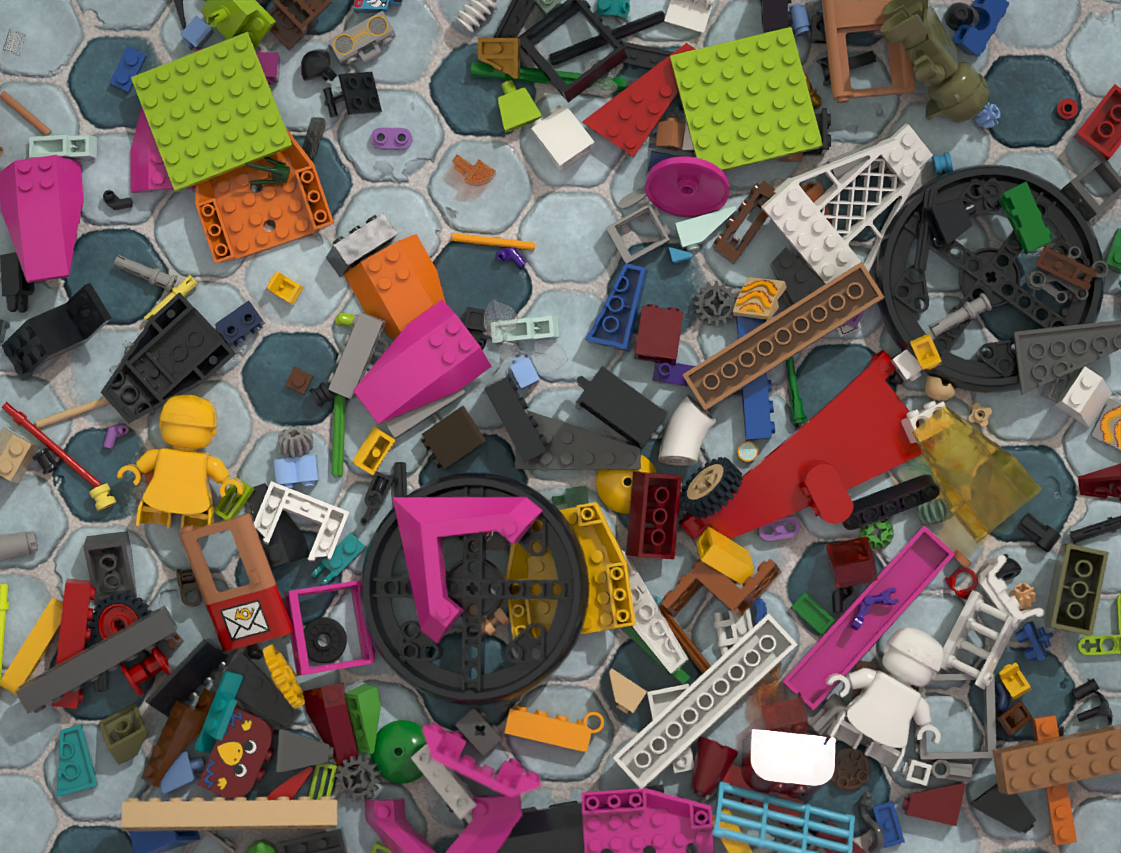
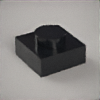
M467 307L464 326L467 329L484 332L488 310Z

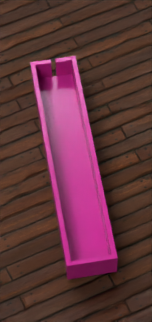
M921 526L781 682L794 694L799 692L798 698L811 710H814L841 681L836 680L832 685H826L827 677L833 673L845 676L950 561L955 553L929 529ZM889 588H896V592L890 593L889 598L891 600L898 599L899 602L897 604L882 605V603L871 605L860 629L856 631L850 627L866 596L880 595L881 592Z

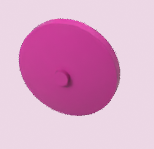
M673 157L657 163L648 172L645 185L646 195L653 205L668 214L686 218H695L720 210L728 200L730 189L729 180L719 167L711 162L695 157Z

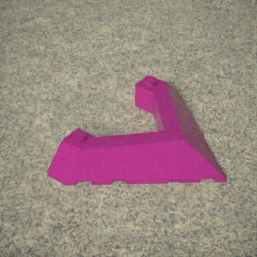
M392 497L420 628L422 632L437 644L464 611L448 597L442 537L497 531L512 544H517L543 512L541 508L527 497Z
M521 794L511 798L506 795H481L471 798L477 805L472 809L473 820L446 853H497L511 834L510 831L522 817ZM404 798L365 800L366 821L391 853H437L431 847L432 845L421 834H418L406 820Z

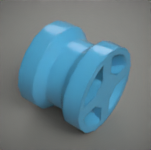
M945 152L941 156L937 154L932 156V166L935 175L953 170L949 152Z

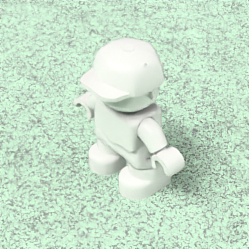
M902 627L887 641L888 645L884 648L882 662L885 669L890 672L889 675L880 670L874 671L869 668H862L848 674L847 678L842 674L833 673L825 681L826 685H832L834 681L842 680L843 688L838 691L841 698L846 696L850 687L852 689L863 688L860 694L845 707V710L839 713L837 719L832 722L827 734L842 740L854 749L860 743L862 734H865L873 740L869 742L864 754L878 760L894 772L905 753L912 716L916 725H919L915 732L917 740L922 739V734L927 730L933 732L931 741L935 746L941 739L939 730L929 723L932 720L928 702L921 697L919 692L911 688V685L923 687L936 677L937 671H940L943 663L944 649L931 635L912 627Z

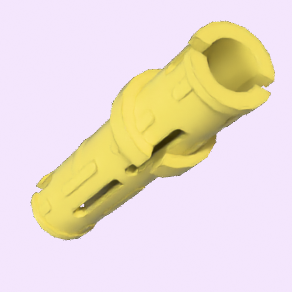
M189 274L177 287L174 286L172 288L173 291L144 318L149 320L179 292L185 297L199 283Z

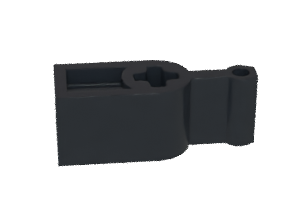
M375 472L364 499L368 509L365 516L361 518L360 524L367 527L370 524L369 519L373 510L382 508L394 482L393 478L380 472ZM378 495L379 504L375 503L374 506H371L372 502L369 498Z

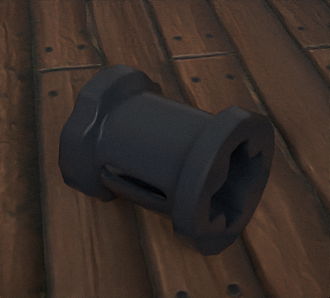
M48 447L32 457L34 461L39 463L44 475L52 472L60 465L54 461Z

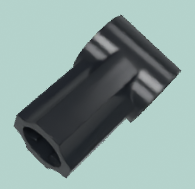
M1027 513L1017 525V528L1031 537L1037 546L1048 553L1061 537L1056 530L1048 525L1045 526L1030 513Z

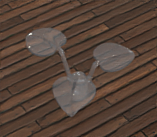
M492 299L484 313V328L494 338L503 334V344L498 350L501 358L498 364L495 360L488 359L492 367L474 380V392L477 394H487L484 390L486 385L508 374L507 370L501 367L504 360L513 359L516 355H533L531 363L534 369L543 374L552 373L568 362V357L564 349L551 339L537 340L534 343V351L517 350L513 343L507 342L506 334L514 331L517 327V313L509 305Z

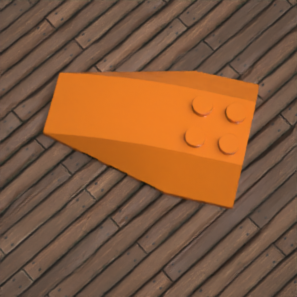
M417 234L391 244L361 261L344 274L364 311L386 321L383 331L393 342L404 328L440 300L446 303L437 269Z

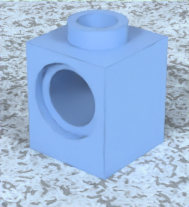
M521 356L512 361L513 365L510 366V369L521 390L540 381L529 357L524 359Z

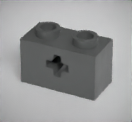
M474 707L455 725L484 756L503 739L500 736L502 731L495 724L491 726L486 721L488 716L481 708L476 710ZM476 725L480 727L484 725L486 727L484 730L486 734L484 736L482 734L476 735Z

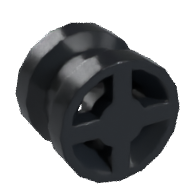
M324 382L320 383L316 389L312 388L309 390L319 408L324 406L326 401L334 400Z

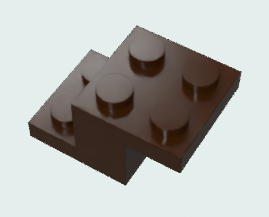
M272 0L275 6L268 13L276 22L270 32L290 50L319 23L317 17L332 4V1Z

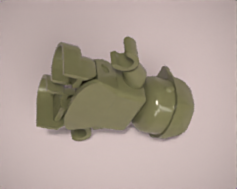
M928 0L890 1L882 9L881 13L887 21L881 26L880 31L889 43H902L907 57L912 61V68L916 72L915 78L928 87V95L931 99L926 106L925 118L931 120L942 116L951 122L962 123L979 114L990 98L986 79L981 74H978L971 64L958 62V49L945 31L934 8L928 6Z

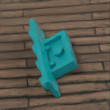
M229 671L224 672L195 745V750L212 753L217 739L222 740L237 703L235 697L243 679L241 674Z

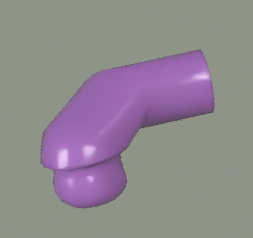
M118 423L109 427L103 447L113 449L115 440L128 434L129 427L125 423Z

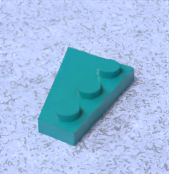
M82 724L60 730L57 797L97 786L98 782Z

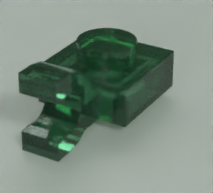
M586 486L565 489L566 495L551 497L554 505L567 504L568 508L589 503Z

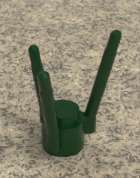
M265 157L263 160L274 164L273 168L246 163L247 167L270 172L271 178H275L274 180L250 181L251 185L275 184L281 186L282 182H288L290 167L286 166V163L279 162L270 157Z

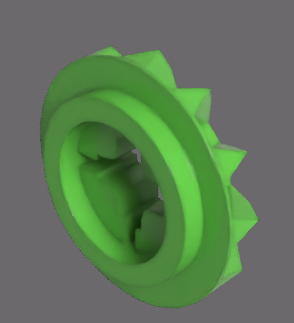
M886 518L865 525L860 529L861 539L866 546L872 549H882L889 545L893 539V526ZM874 523L878 529H885V531H883V533L880 534L881 541L879 540V538H877V536L868 535L874 531Z

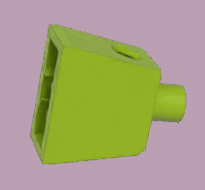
M513 80L501 84L505 95L498 97V104L505 134L534 123L542 117L525 87L516 90Z

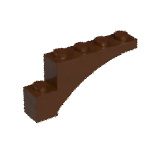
M204 688L196 707L179 701L175 702L168 720L161 731L158 742L153 748L148 764L144 768L142 779L152 786L159 787L173 761L201 733L216 691Z

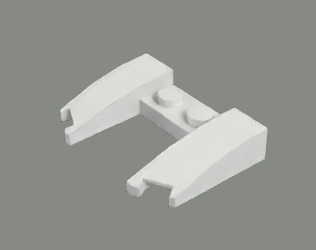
M271 481L254 521L255 529L265 537L263 542L267 545L269 544L281 512L284 510L321 525L308 561H315V557H327L328 560H331L349 512Z

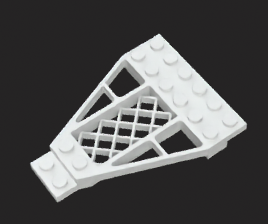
M905 123L894 135L880 141L877 145L796 177L788 178L773 191L775 195L761 208L824 284H827L861 262L849 247V242L868 226L877 236V240L864 263L869 272L877 257L879 246L887 227L905 203L921 172L919 168L933 154L910 125ZM862 158L839 180L830 172L834 168ZM873 161H880L879 173L870 172ZM885 165L892 173H884ZM825 172L833 182V185L813 203L799 186V183ZM858 175H865L864 187L855 186ZM870 176H878L877 187H869ZM884 176L892 177L891 188H883ZM843 189L849 190L848 201L840 200V192ZM855 190H863L862 201H854ZM868 190L877 191L876 202H867ZM882 191H889V192L881 199V197H882ZM898 198L881 232H879L873 225V220ZM826 204H834L833 215H824ZM839 204H848L847 215H838ZM853 204L862 205L861 216H852ZM867 205H874L869 211L866 212ZM826 218H833L832 225ZM838 219H846L845 230H837ZM852 219H859L851 226Z

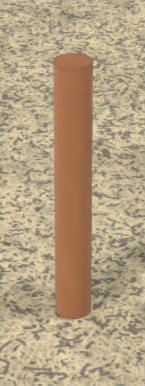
M3 91L0 94V98L44 136L51 134L52 131L7 92Z

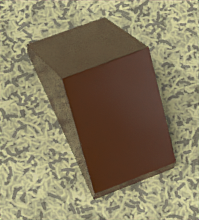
M1022 700L1010 706L1005 712L995 716L997 724L1006 736H1011L1033 718Z

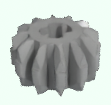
M305 426L289 427L288 430L284 429L278 435L279 450L281 454H285V457H302L303 454H309V451L313 449V435Z

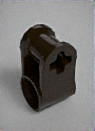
M177 569V581L182 602L189 607L198 606L202 601V595L192 569ZM189 592H195L197 595L196 601L193 603H188L186 599Z

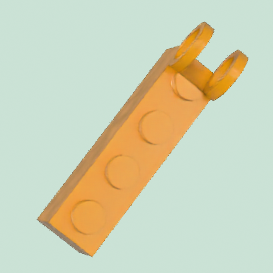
M515 705V709L510 708L504 733L587 752L591 733H597L602 730L604 719L600 713L592 711L584 716L583 721L577 719L576 723L568 721L569 717L556 715V718L547 717L548 712L536 710L534 714L527 712L526 707ZM596 715L600 718L601 724L597 729H590L587 726L586 721L589 716Z

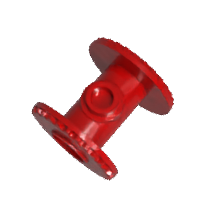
M158 646L151 649L152 655L131 668L125 661L119 663L127 681L140 697L144 696V691L140 684L163 670L168 676L173 672L169 662Z

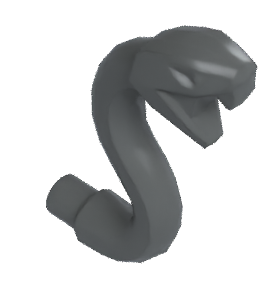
M868 791L860 796L859 812L863 822L875 833V841L871 843L868 851L876 853L882 849L885 839L880 825L871 819L868 814L867 808L874 807L870 799L872 797L871 792Z

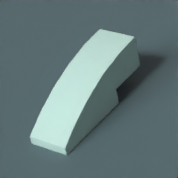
M91 135L29 137V158L58 155L68 159L97 158V137Z
M546 316L491 322L492 343L559 338L558 317Z

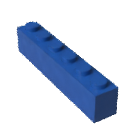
M736 316L738 339L767 322V320ZM767 373L742 388L746 441L771 439L772 434H775V423L770 419V413H774L773 400L769 401L768 392H772L771 380H767Z

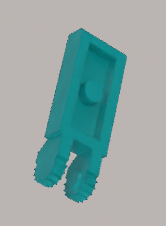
M350 532L336 546L331 560H328L326 557L311 576L313 578L318 577L321 571L327 567L331 573L320 584L321 586L327 585L366 547Z

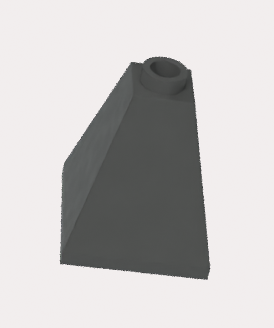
M279 728L276 772L326 763L328 760L333 759V747H329V744Z

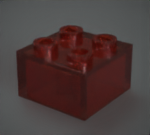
M867 536L825 545L828 566L836 589L878 580L875 558Z
M803 697L761 706V719L764 731L801 735L808 731V718Z

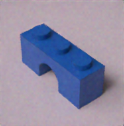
M974 0L971 7L978 12L979 22L976 27L962 24L952 39L954 45L967 55L979 57L986 49L987 42L995 33L996 27L1001 18L1006 14V9L1010 3L1006 0Z

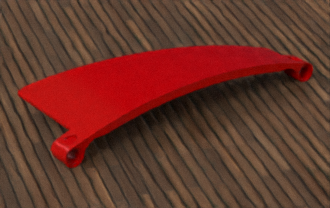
M882 350L874 355L865 370L856 376L796 432L742 476L741 486L737 487L739 489L738 493L732 494L734 498L727 501L728 505L726 507L722 505L721 511L717 512L715 510L713 516L710 517L708 515L705 519L694 518L690 513L686 515L679 525L688 536L695 540L709 526L731 539L813 505L810 498H806L801 490L803 486L801 475L804 469L813 462L824 461L834 466L846 490L930 450L934 446V441L931 437L921 442L910 443L901 420L906 418V414L910 411L885 381L896 369L887 352ZM916 421V428L919 430L920 423Z

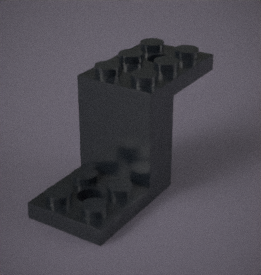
M88 283L65 304L28 319L1 346L5 355L13 364L15 372L24 381L30 378L46 361L86 344L112 317L92 284Z

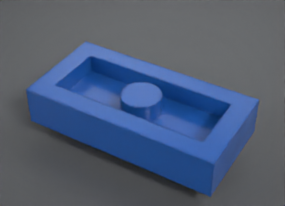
M127 46L110 81V85L130 93L134 85L131 77L139 74L147 55Z
M893 801L872 807L876 822L880 825L884 834V848L904 843V837Z

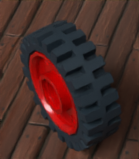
M128 593L114 594L101 600L99 605L94 608L93 621L90 622V627H93L91 635L96 637L93 640L95 643H98L121 630L120 620L124 622L126 627L150 614L152 610L148 611L149 605L143 603L142 598H136V595Z

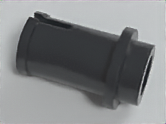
M1088 678L1087 682L1071 691L1076 700L1080 701L1093 692L1096 694L1100 688L1094 678L1091 680Z

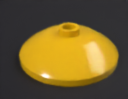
M641 455V470H598L596 477L597 493L601 501L609 509L617 513L629 514L632 483L630 486H626L623 482L624 479L630 478L632 481L633 471L657 473L654 465L645 456Z

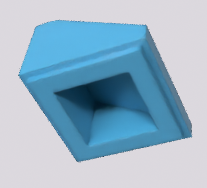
M671 247L668 248L673 265L692 260L693 254Z

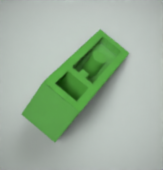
M363 684L344 694L357 751L373 754L381 709L380 696L377 686Z

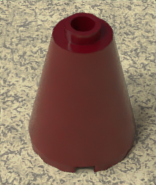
M699 737L697 742L691 789L694 790L693 794L705 798L706 795L711 796L738 754V751L726 745L723 746L718 744L719 742L705 737Z

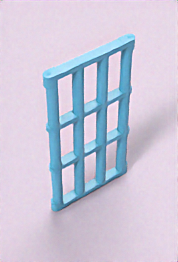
M719 782L712 836L724 837L755 845L758 848H767L782 853H817L806 850L807 844L842 853H852L855 816ZM723 792L763 802L762 808L723 798ZM768 804L803 812V818L768 810ZM725 807L760 816L761 822L721 813V808ZM809 814L848 824V830L809 820ZM768 818L802 827V833L768 825L766 820ZM720 821L760 831L759 837L720 828ZM808 829L846 838L847 845L807 835ZM765 833L799 841L801 846L798 848L764 839Z

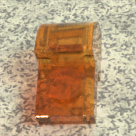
M456 155L452 160L453 165H455L454 169L462 175L468 174L464 180L465 183L471 186L485 185L496 175L494 169L479 159L474 166L459 155Z

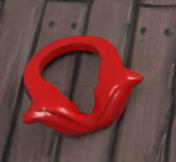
M965 567L958 568L950 577H945L948 587L958 597L968 600L972 590H975L978 584L974 571ZM961 572L971 574L973 578L971 587L957 591L955 589V582L958 574Z

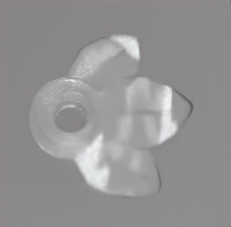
M592 57L585 63L584 73L598 63L596 57ZM617 66L595 82L593 87L587 88L584 92L587 94L597 92L603 96L614 93L618 89L617 84L612 81L616 74Z

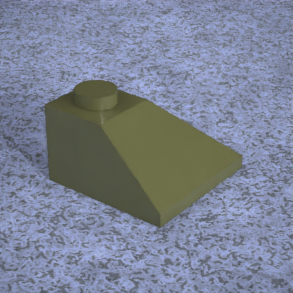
M135 702L99 722L107 748L119 765L138 755L147 734V729L138 705Z

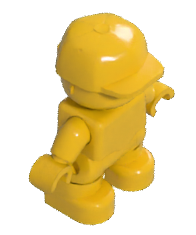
M176 395L166 401L159 418L161 437L163 441L173 445V447L165 446L161 449L147 450L136 461V465L128 464L122 467L117 474V478L122 479L125 477L127 470L133 471L136 476L133 483L137 486L142 480V473L147 474L154 470L153 478L138 506L136 526H140L143 523H154L171 528L173 513L183 514L180 530L190 524L199 528L214 523L213 499L209 484L210 477L217 484L221 483L220 494L222 497L228 494L226 488L229 484L237 487L238 495L243 496L245 492V486L241 480L228 477L230 473L222 460L211 456L207 451L198 450L208 447L217 433L218 415L214 403L195 395Z

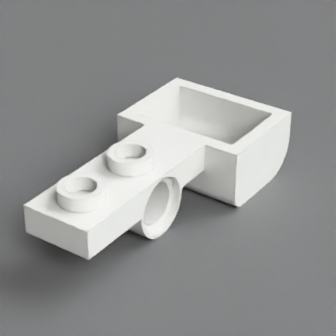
M689 684L647 692L652 720L689 688ZM691 746L672 762L674 773L693 770L694 761Z

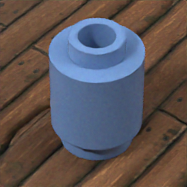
M801 4L790 6L789 11L792 12V24L789 25L792 27L795 36L811 32L810 26L812 25L806 7H801Z

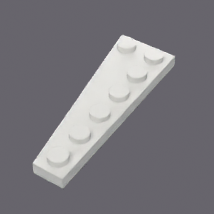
M621 550L628 565L636 625L632 627L667 670L673 674L689 659L631 559L626 555L625 550Z

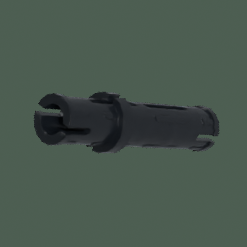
M1121 515L1114 518L1112 516L1107 517L1105 521L1070 531L1073 544L1109 532H1117L1118 529H1121Z

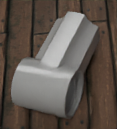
M836 693L832 694L808 724L821 736L831 726L832 722L837 719L839 713L845 710L847 704Z
M935 759L930 762V765H932L930 774L933 777L970 783L973 772L971 764ZM938 763H942L944 766V771L940 775L935 772V766Z

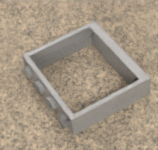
M966 673L937 674L930 681L977 679ZM992 673L993 679L991 683L983 690L985 752H927L925 731L922 734V739L914 742L915 755H918V759L993 758L992 750L996 749L994 673ZM912 685L913 689L919 692L921 697L925 699V686L917 687ZM914 721L913 727H914V734H915L916 729L919 727V725H916V723H915V721Z

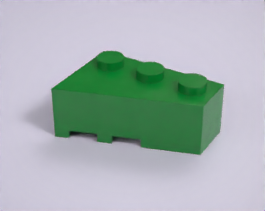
M1027 182L1004 192L998 198L1025 255L1051 242L1052 234L1049 228L1044 225L1042 214L1034 201Z

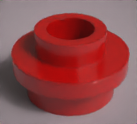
M1063 99L1057 105V113L1063 119H1071L1078 112L1077 103L1072 99ZM1065 105H1069L1071 107L1070 112H1066L1064 110Z

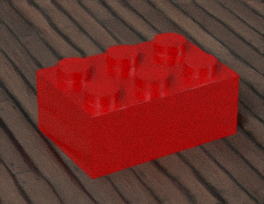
M1116 84L1109 89L1073 136L1097 156H1103L1107 161L1121 145V88Z

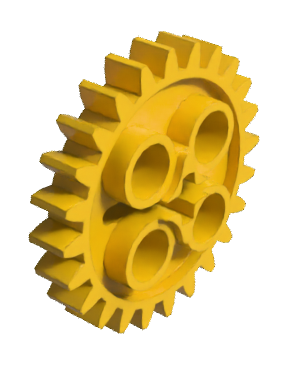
M273 644L263 649V653L266 659L265 662L272 673L270 676L278 690H281L293 708L301 707L305 704L302 689L296 680L298 677L293 668L287 663L276 646Z

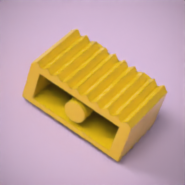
M374 426L352 461L361 469L374 475V471H377L379 464H382L383 457H386L388 450H391L390 447L395 443V439Z

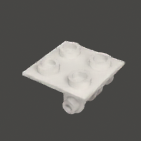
M671 0L664 22L704 34L714 0Z

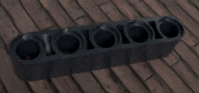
M928 474L915 477L852 501L854 506L851 517L843 521L842 524L847 530H855L930 502L939 496L940 489L933 477Z

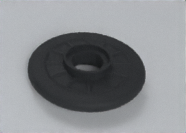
M328 617L316 618L310 621L303 629L307 656L312 661L330 663L337 660L345 651L347 645L346 632L336 620ZM326 634L329 636L330 643L327 646L319 645L318 637L320 635Z

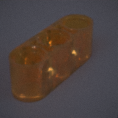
M781 662L769 672L775 677L772 685H766L763 679L758 684L757 704L762 709H771L776 703ZM769 694L772 697V703L769 706L761 704L760 698L762 695Z

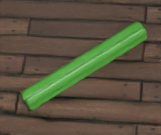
M335 394L331 474L332 476L340 477L343 475L346 397Z

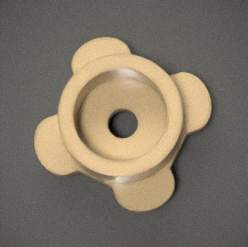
M979 403L973 404V410L968 420L971 423L980 424L982 427L987 426L988 417L992 414V409L990 407H982Z

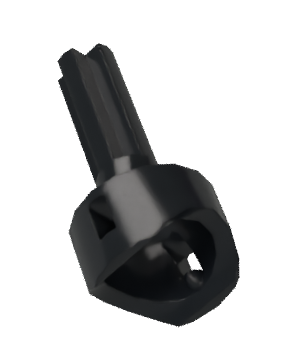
M871 50L849 57V71L875 63L876 54ZM828 57L818 59L816 62L821 66L824 73L823 85L829 86L831 85Z

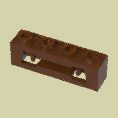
M764 180L760 185L758 183L755 184L750 191L752 197L749 201L744 200L737 209L740 211L736 218L732 216L725 226L728 230L724 235L720 233L713 242L716 245L714 248L715 252L733 265L769 217L761 207L775 195L773 192L776 190ZM761 197L756 206L762 209V211L742 237L743 242L736 251L734 248L740 242V239L735 235L729 243L727 239L731 234L736 233L754 208L756 199Z

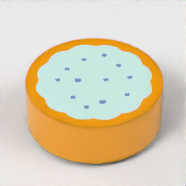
M751 441L742 442L738 446L737 455L743 462H751L758 455V447Z

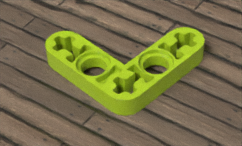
M1121 593L1116 598L1118 635L1085 636L1080 638L1077 642V650L1082 655L1121 654ZM1095 639H1099V652H1096V647L1089 648L1088 652H1086L1085 648H1082V644H1085V640H1088V643L1093 644L1096 643ZM1105 639L1113 641L1114 645L1110 651H1106L1102 647V642Z

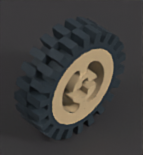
M718 457L717 460L712 459L711 464L706 462L704 468L699 467L697 469L699 472L697 474L693 473L691 475L692 479L686 481L687 486H683V492L680 493V502L694 518L705 519L708 515L710 517L713 516L715 510L719 512L722 505L725 507L728 505L727 501L734 498L733 493H738L739 489L737 487L741 486V480H743L742 473L726 457Z

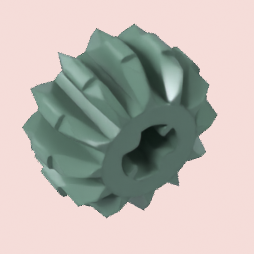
M947 498L926 502L917 508L918 519L921 525L924 526L944 522L951 519L954 515L952 504H950Z

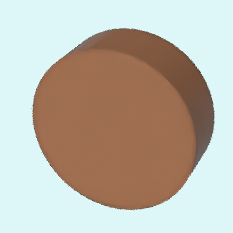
M956 549L953 558L968 569L972 562Z

